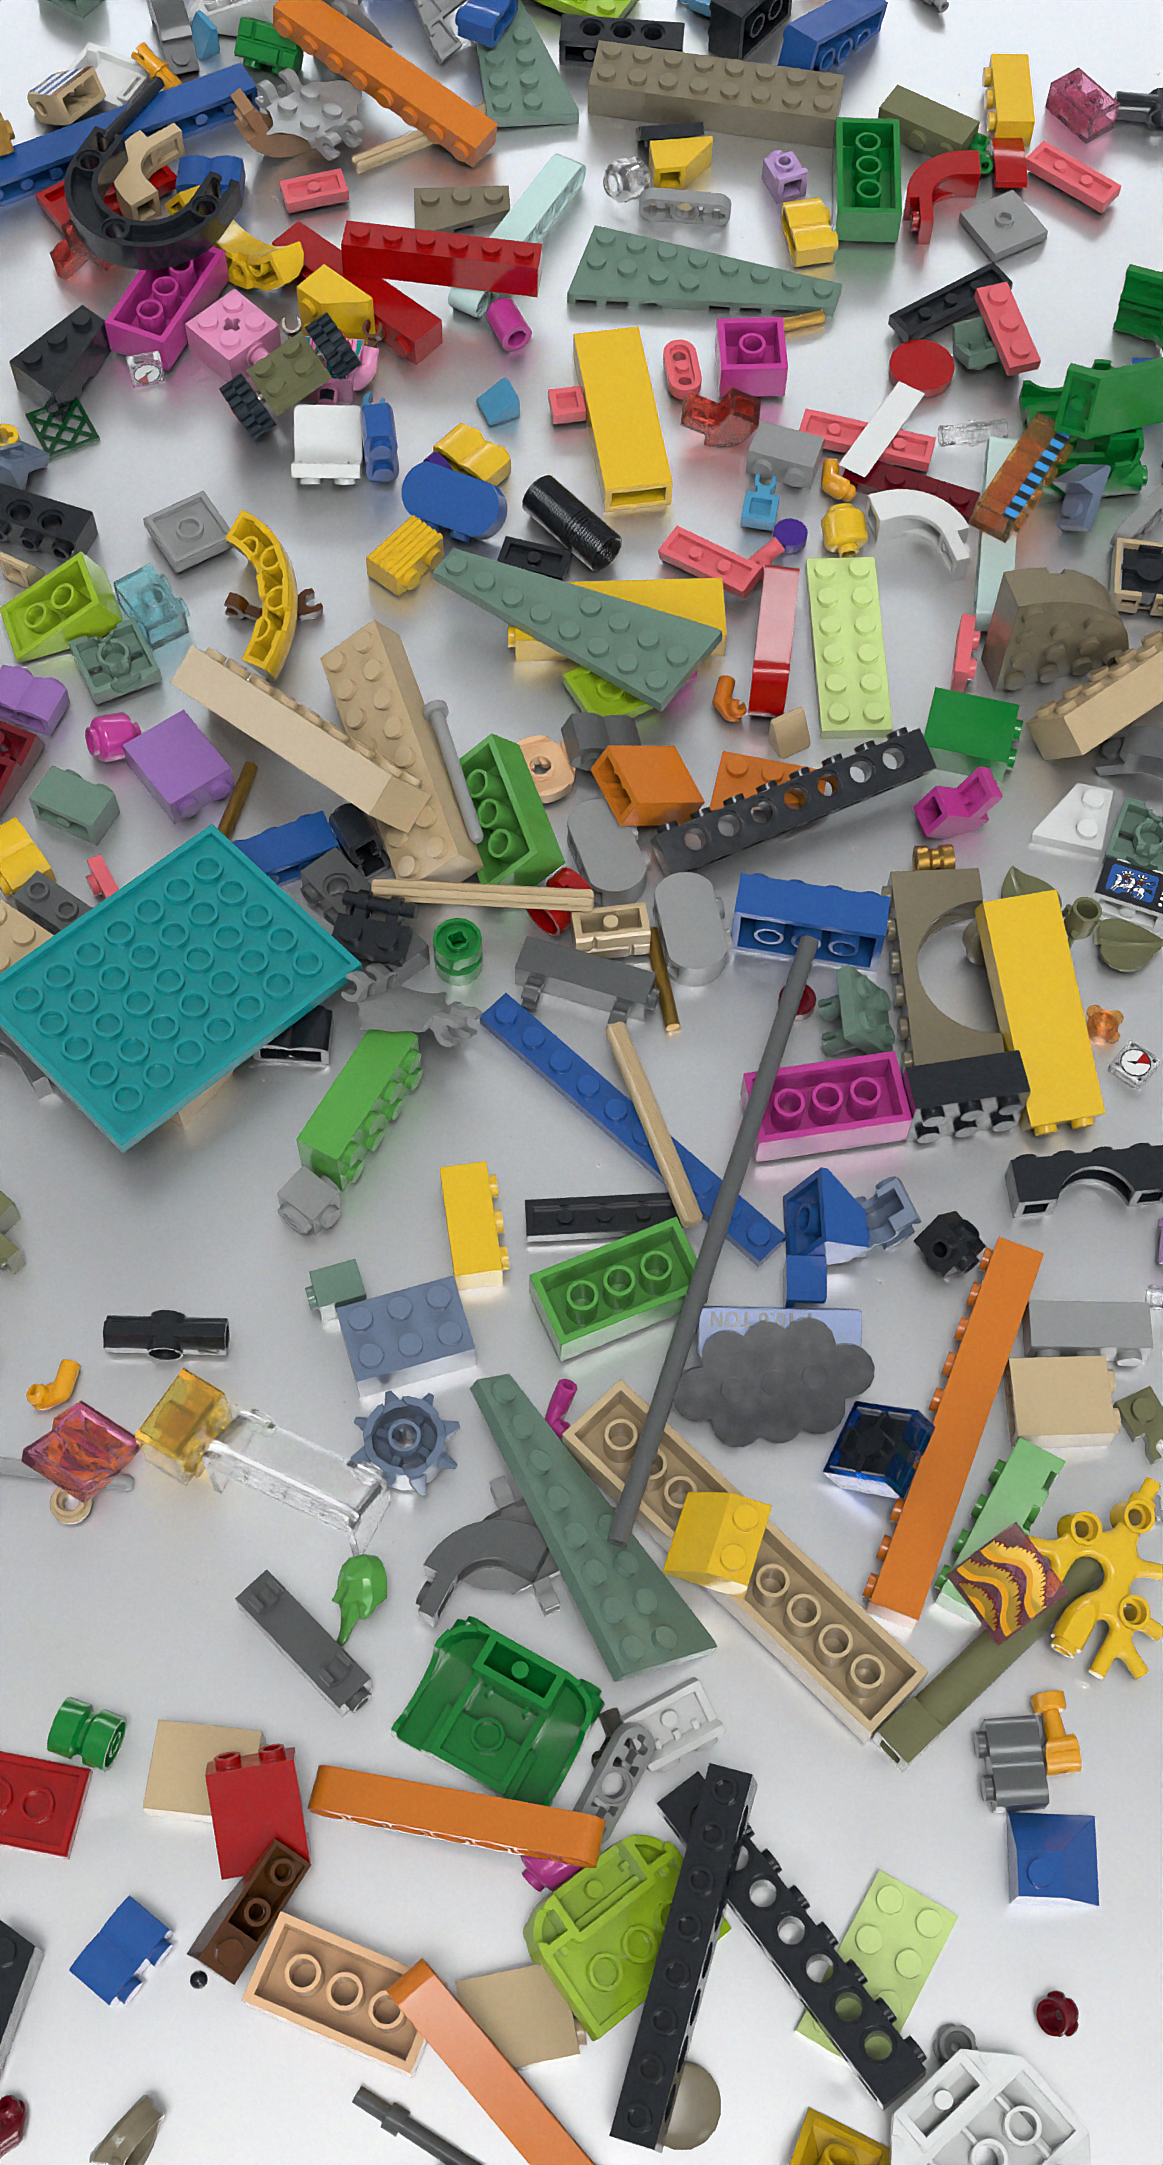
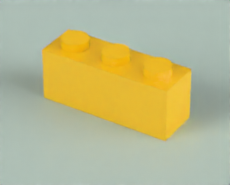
M991 54L989 67H984L982 73V86L987 87L984 97V108L989 109L986 130L991 132L992 138H1022L1024 146H1030L1035 125L1028 54Z
M486 1161L440 1167L453 1273L458 1291L503 1285V1270H510L507 1246L499 1247L497 1234L504 1233L501 1210L494 1211L492 1198L499 1197L496 1174L488 1175Z

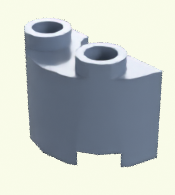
M889 1177L876 1185V1194L868 1200L864 1196L855 1198L865 1210L866 1225L870 1232L868 1248L856 1257H866V1252L877 1245H882L884 1251L890 1249L914 1234L915 1231L912 1224L921 1223V1219L902 1181L898 1177Z

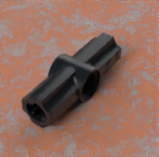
M1163 87L1154 89L1149 94L1117 91L1113 102L1112 119L1145 122L1151 130L1163 131Z
M158 1310L152 1312L151 1316L107 1315L104 1321L103 1348L108 1353H147L149 1357L168 1361L180 1359L183 1357V1354L227 1355L229 1349L230 1333L228 1318L186 1317L181 1312Z

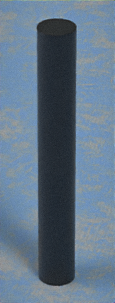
M155 76L105 129L107 132L105 137L107 146L114 141L113 137L115 134L119 135L165 86L160 77Z

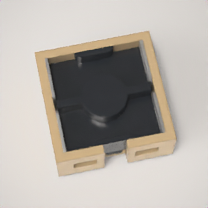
M1117 537L1111 558L1109 592L1117 611L1136 613L1137 609L1150 610V615L1163 616V543Z

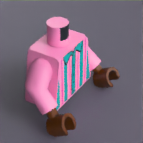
M296 315L298 325L292 330L286 327L285 316L282 318V329L288 336V339L302 331V323L298 315ZM369 319L363 323L362 330L368 338L367 345H365V339L347 338L362 365L341 380L325 357H323L325 361L322 363L332 376V379L307 396L309 400L317 401V405H337V402L350 403L354 401L357 391L363 390L376 376L380 348L377 347V342L381 341L385 336V328L381 322H379V329L376 334H369L371 328ZM304 336L313 350L317 348L320 351L310 336Z

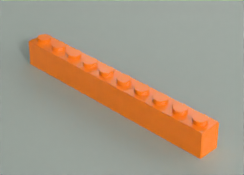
M998 1237L993 1250L985 1248L978 1270L985 1272L981 1284L973 1282L966 1301L967 1305L973 1306L969 1319L961 1316L953 1338L961 1341L956 1354L949 1351L941 1372L942 1375L948 1377L944 1390L936 1387L928 1409L935 1412V1416L931 1426L923 1423L926 1432L919 1445V1448L923 1450L919 1461L911 1460L908 1465L909 1470L904 1479L909 1485L906 1498L897 1497L889 1519L896 1523L893 1535L890 1537L884 1534L876 1555L877 1559L883 1561L878 1575L870 1573L862 1597L870 1599L866 1612L912 1631L919 1620L1044 1253L1001 1237Z

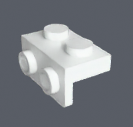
M696 1677L690 1678L619 1717L622 1724L635 1722L652 1734L655 1741V1750L646 1767L650 1772H655L656 1770L657 1772H665L674 1768L680 1763V1757L693 1750L699 1752L712 1747L717 1743V1737L726 1732L724 1724L716 1718L701 1683ZM637 1737L630 1739L633 1748L638 1751L642 1743L637 1740Z

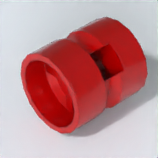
M567 867L560 868L546 882V887L591 889L577 872ZM526 909L532 921L550 936H560L571 924V911Z

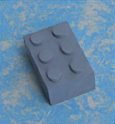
M454 1276L336 1308L340 1329L360 1398L477 1365L475 1345Z

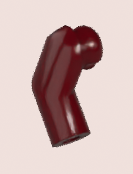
M6 2095L0 2099V2159L19 2146L23 2140L27 2110L23 2101L13 2095Z

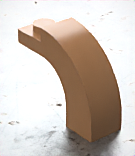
M241 88L230 95L237 105L233 112L238 120L234 123L247 143L257 152L270 157L284 158L300 155L313 149L306 139L295 134L279 132L266 135L273 126L271 114H264L258 111Z

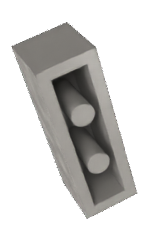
M1029 1300L1022 1317L1025 1358L1106 1355L1107 1361H1117V1364L1120 1366H1136L1145 1362L1153 1350L1149 1303Z

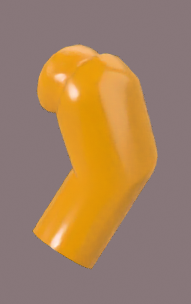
M826 459L822 467V490L837 500L851 501L856 495V487L850 484L848 479L839 475V462L837 460Z
M61 1360L55 1380L46 1385L33 1384L30 1386L26 1394L27 1401L35 1409L44 1411L67 1401L71 1397L81 1365L72 1360Z

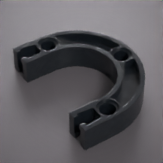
M97 126L93 128L70 161L64 182L65 197L72 226L80 241L92 253L107 262L121 267L138 270H157L187 263L204 254L218 242L243 206L240 183L231 179L229 181V188L222 195L220 187L222 177L220 174L210 171L191 200L173 215L151 221H138L122 217L110 210L103 200L106 192L128 162L125 140L123 136L115 134L113 137L114 142L107 149L106 130Z

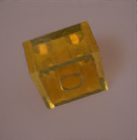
M183 1368L134 1436L148 1463L187 1486L193 1477L198 1478L204 1472L210 1461L208 1455L217 1443H224L234 1426L232 1423L234 1419L225 1393Z

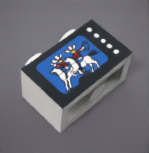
M1106 856L1092 899L1100 904L1102 916L1124 920L1159 934L1163 925V872L1148 870L1133 865L1126 860Z

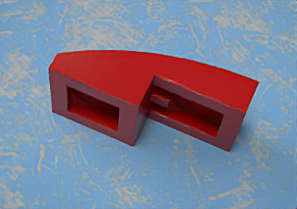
M991 137L989 150L993 161L991 175L995 187L1027 188V164L1022 138Z

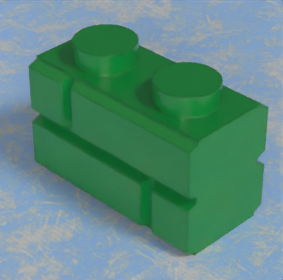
M251 17L240 18L234 56L243 58V64L261 69V64L273 66L272 73L278 75L279 72L287 68L292 69L294 72H300L304 51L299 45L289 38L282 37L273 28V23Z

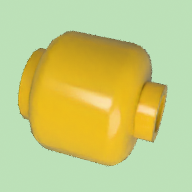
M842 503L830 507L827 510V514L821 519V529L826 550L831 553H838L841 558L857 555L859 549L868 541L864 513L858 508H854L850 503Z

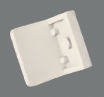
M299 404L294 408L295 461L291 463L292 478H300L301 484H320L321 478H334V484L349 485L355 484V478L360 479L362 477L363 438L360 422L361 408L358 405Z

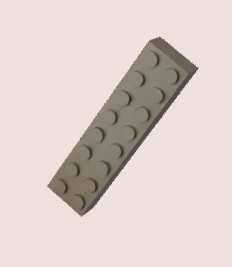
M599 40L588 83V114L662 125L703 122L704 131L832 149L836 117H839L845 75Z

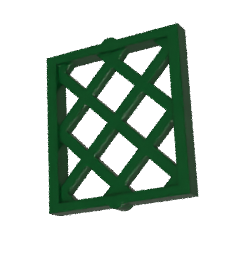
M75 398L67 412V417L62 424L53 423L54 416L51 413L47 420L36 418L44 413H49L44 407L25 414L41 447L45 452L50 453L49 460L100 441V437L79 399ZM76 407L79 409L82 416L73 414ZM70 419L81 421L77 429L67 426ZM35 423L43 425L40 432L36 427ZM85 423L87 424L91 433L82 430ZM48 427L59 429L55 437L45 434ZM64 431L74 433L71 441L61 439ZM79 435L89 437L86 440L76 443ZM44 440L52 442L49 449ZM57 444H62V445H66V446H67V447H64V448H61V449H59V450L54 451V449H55V447H56Z

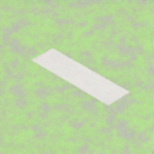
M898 382L838 465L866 477L925 393Z

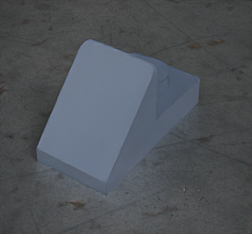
M23 441L1 446L0 483L25 491L28 473L47 467L50 453Z
M1080 464L1053 480L1052 483L1066 493L1056 522L1058 528L1062 531H1091L1111 470L1110 466Z

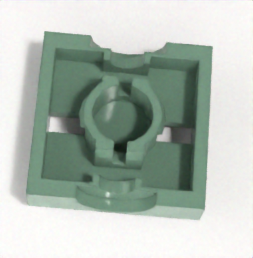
M134 617L117 623L116 628L111 630L104 638H98L97 636L88 638L85 635L68 642L71 654L96 705L162 680L160 669ZM137 654H144V657L131 661ZM100 670L103 671L93 676L89 675V672H98Z
M1126 796L1102 864H1104L1107 856L1126 860L1133 865L1148 870L1163 872V817L1155 815L1152 809L1146 808L1145 802ZM1118 834H1124L1128 838L1133 839V842L1119 838Z

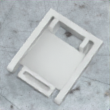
M91 42L85 46L65 70L89 66L95 68L106 97L93 107L105 112L131 103L145 88L148 81H150V75L132 58Z

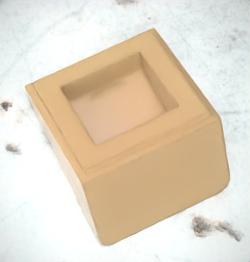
M0 552V567L4 578L29 588L45 575L44 570Z
M802 707L780 715L770 722L768 742L781 759H785L810 746V735L805 712Z

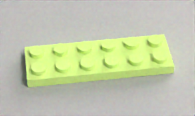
M875 557L806 558L805 572L820 739L887 738L886 735L893 731Z

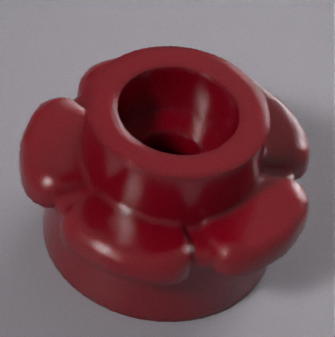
M1056 1990L1049 1992L1047 1998L1038 2004L1036 2010L1037 2021L1046 2034L1055 2037H1062L1065 2034L1069 2037L1078 2029V2008L1071 1998L1065 1997L1063 1992Z

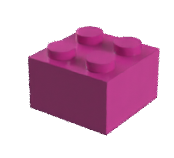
M783 317L717 318L714 347L719 397L785 396L788 361Z

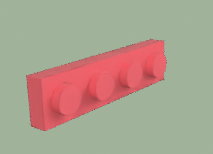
M806 408L799 431L824 437V449L847 453L869 422ZM899 430L877 461L927 472L936 437Z

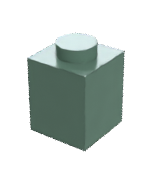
M356 1259L309 1272L312 1286L305 1287L311 1311L319 1309L322 1322L338 1318L336 1308L367 1299Z

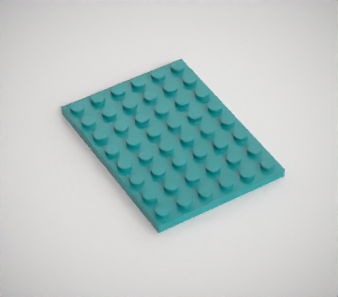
M211 824L0 974V1029L124 1153L348 983L350 980L346 978V974L356 970L362 971V963L223 833Z

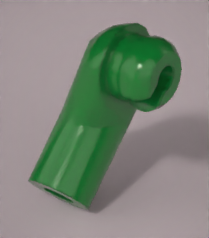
M977 133L969 144L968 150L979 151L981 173L986 174L993 167L991 154L986 149L990 144V139L984 134Z

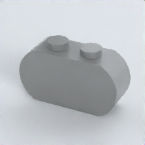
M590 799L580 803L572 810L567 820V844L580 876L594 891V905L607 907L636 903L644 893L647 870L651 869L647 851L640 849L637 844V827L620 826L606 799Z
M678 872L667 876L657 885L654 891L653 916L658 928L668 975L673 981L684 986H705L715 981L722 974L726 966L727 951H732L733 948L729 928L723 929L721 919L725 918L723 900L721 897H715L713 884L699 874Z

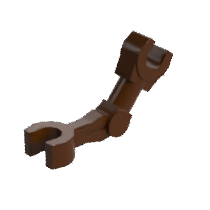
M312 588L304 589L298 595L297 618L300 621L318 618L323 614L322 603L313 607L305 604L315 599V592ZM229 592L224 606L227 607L226 615L235 619L247 617L254 621L262 616V608L250 605L241 595Z

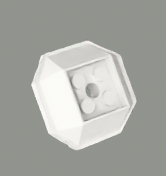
M959 2049L891 2115L889 2165H977L976 2154L981 2146L990 2147L996 2153L998 2165H1091L1090 2134L1088 2129L1027 2059L1021 2055Z

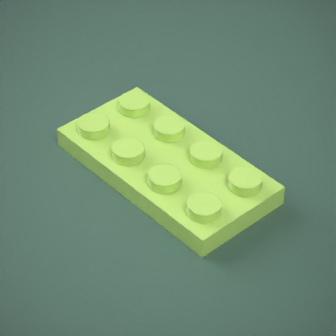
M879 1870L837 1953L845 1963L852 1959L861 1969L868 1980L863 1987L874 2001L881 1997L887 2003L897 2018V2021L892 2025L900 2034L959 1916L884 1871ZM830 1965L821 1982L827 1981L832 1976L833 1969ZM852 1998L842 1999L835 2009L838 2016L846 2021H853L862 2013L861 2005ZM806 2010L794 2033L847 2065ZM880 2036L870 2038L865 2044L866 2053L875 2060L887 2058L892 2050L890 2043Z

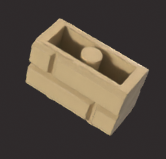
M645 902L593 908L591 912L571 911L570 931L573 949L607 959L626 957L629 954L642 955L650 953L651 931Z

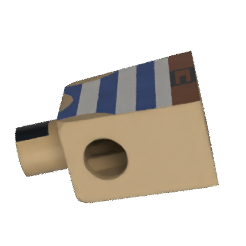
M89 66L56 72L28 92L27 100L42 124L70 125L104 99L106 94L94 67Z

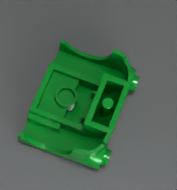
M1095 359L1091 367L1096 370L1114 369L1111 366L1112 361ZM1023 380L1019 402L1023 424L1028 425L1034 464H1036L1057 432L1054 431V425L1063 387L1046 388L1036 385L1031 380ZM1142 427L1091 439H1083L1071 435L1035 489L1037 503L1044 504L1064 501L1066 493L1052 482L1080 464L1108 465L1111 467L1102 497L1140 493L1142 486H1146L1148 481L1147 466L1142 465L1140 461L1144 450Z
M468 1616L466 1621L457 1619L450 1630L447 1629L436 1641L429 1666L410 1702L393 1724L391 1734L392 1737L428 1758L432 1756L502 1798L550 1807L605 1706V1702L600 1698L602 1691L594 1684L584 1679L578 1680L568 1671L491 1629L479 1619Z

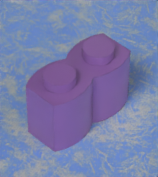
M2 665L0 668V720L20 724L28 730L51 736L70 704L67 688L55 678L34 677L29 670L22 666Z

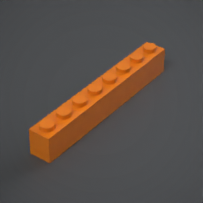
M279 0L273 6V28L282 37L289 38L299 45L305 53L313 55L326 64L332 72L339 73L350 81L356 89L364 91L373 97L380 106L390 109L400 116L407 125L414 126L424 133L431 142L439 144L451 152L457 160L465 162L474 168L495 145L498 123L324 1Z

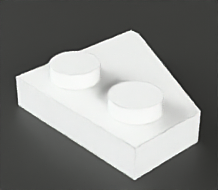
M1077 783L1033 830L1030 842L1099 858L1102 851L1113 790Z

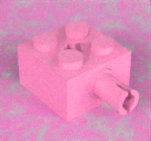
M233 289L185 323L190 352L226 382H229L240 373L247 379L250 377L246 371L282 345L279 324L236 289Z

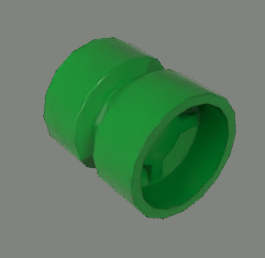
M453 918L441 923L433 936L434 963L437 975L450 985L462 986L470 984L479 977L483 967L482 936L480 930L473 922L463 918Z
M68 1697L62 1703L52 1723L47 1740V1750L68 1759L81 1755L84 1765L106 1772L116 1759L123 1743L127 1729V1718L106 1709L96 1714L92 1704Z

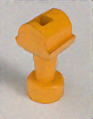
M1054 1690L1032 1695L1030 1699L1034 1714L1043 1716L1046 1743L1042 1748V1759L1046 1776L1081 1772L1082 1762L1077 1737L1075 1734L1066 1735L1060 1712H1063L1067 1707L1064 1691Z

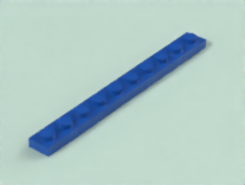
M505 993L483 1013L480 1018L482 1026L666 1186L634 1104L630 1099L509 994ZM671 1136L703 1215L702 1218L709 1224L722 1179ZM740 1195L738 1196L725 1239L759 1268L785 1242L786 1235Z

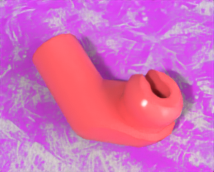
M774 537L748 560L761 565L764 573L765 565H771L772 561L785 551V548Z

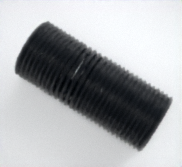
M545 475L532 483L524 494L522 500L523 510L569 551H572L589 569L599 571L615 559L622 546L621 536L562 486L553 476Z

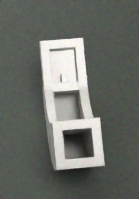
M909 489L886 490L868 495L864 517L876 543L897 537L921 539L938 552L952 582L965 579L968 564L971 563V551L966 543L970 527L954 507L934 495Z

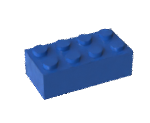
M741 873L731 932L732 949L794 959L800 938L807 935L816 938L819 942L813 960L814 963L838 967L850 965L857 970L876 972L885 939L891 897L881 896L873 891L856 892L844 890L835 885L819 886L806 884L797 879L787 881L769 878L759 873L751 875Z

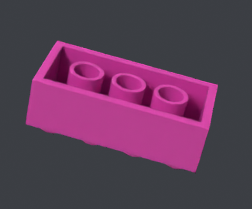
M211 247L199 257L175 267L139 270L104 322L110 350L169 371L188 343L185 323L211 306L229 281L225 251Z
M891 1051L779 1068L753 1149L755 1163L906 1140L912 1123V1116L896 1052ZM758 1071L743 1073L740 1095L744 1112Z

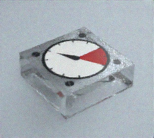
M159 351L126 357L133 389L166 382Z
M1130 1039L1109 1064L1107 1071L1139 1092L1160 1066L1162 1060Z

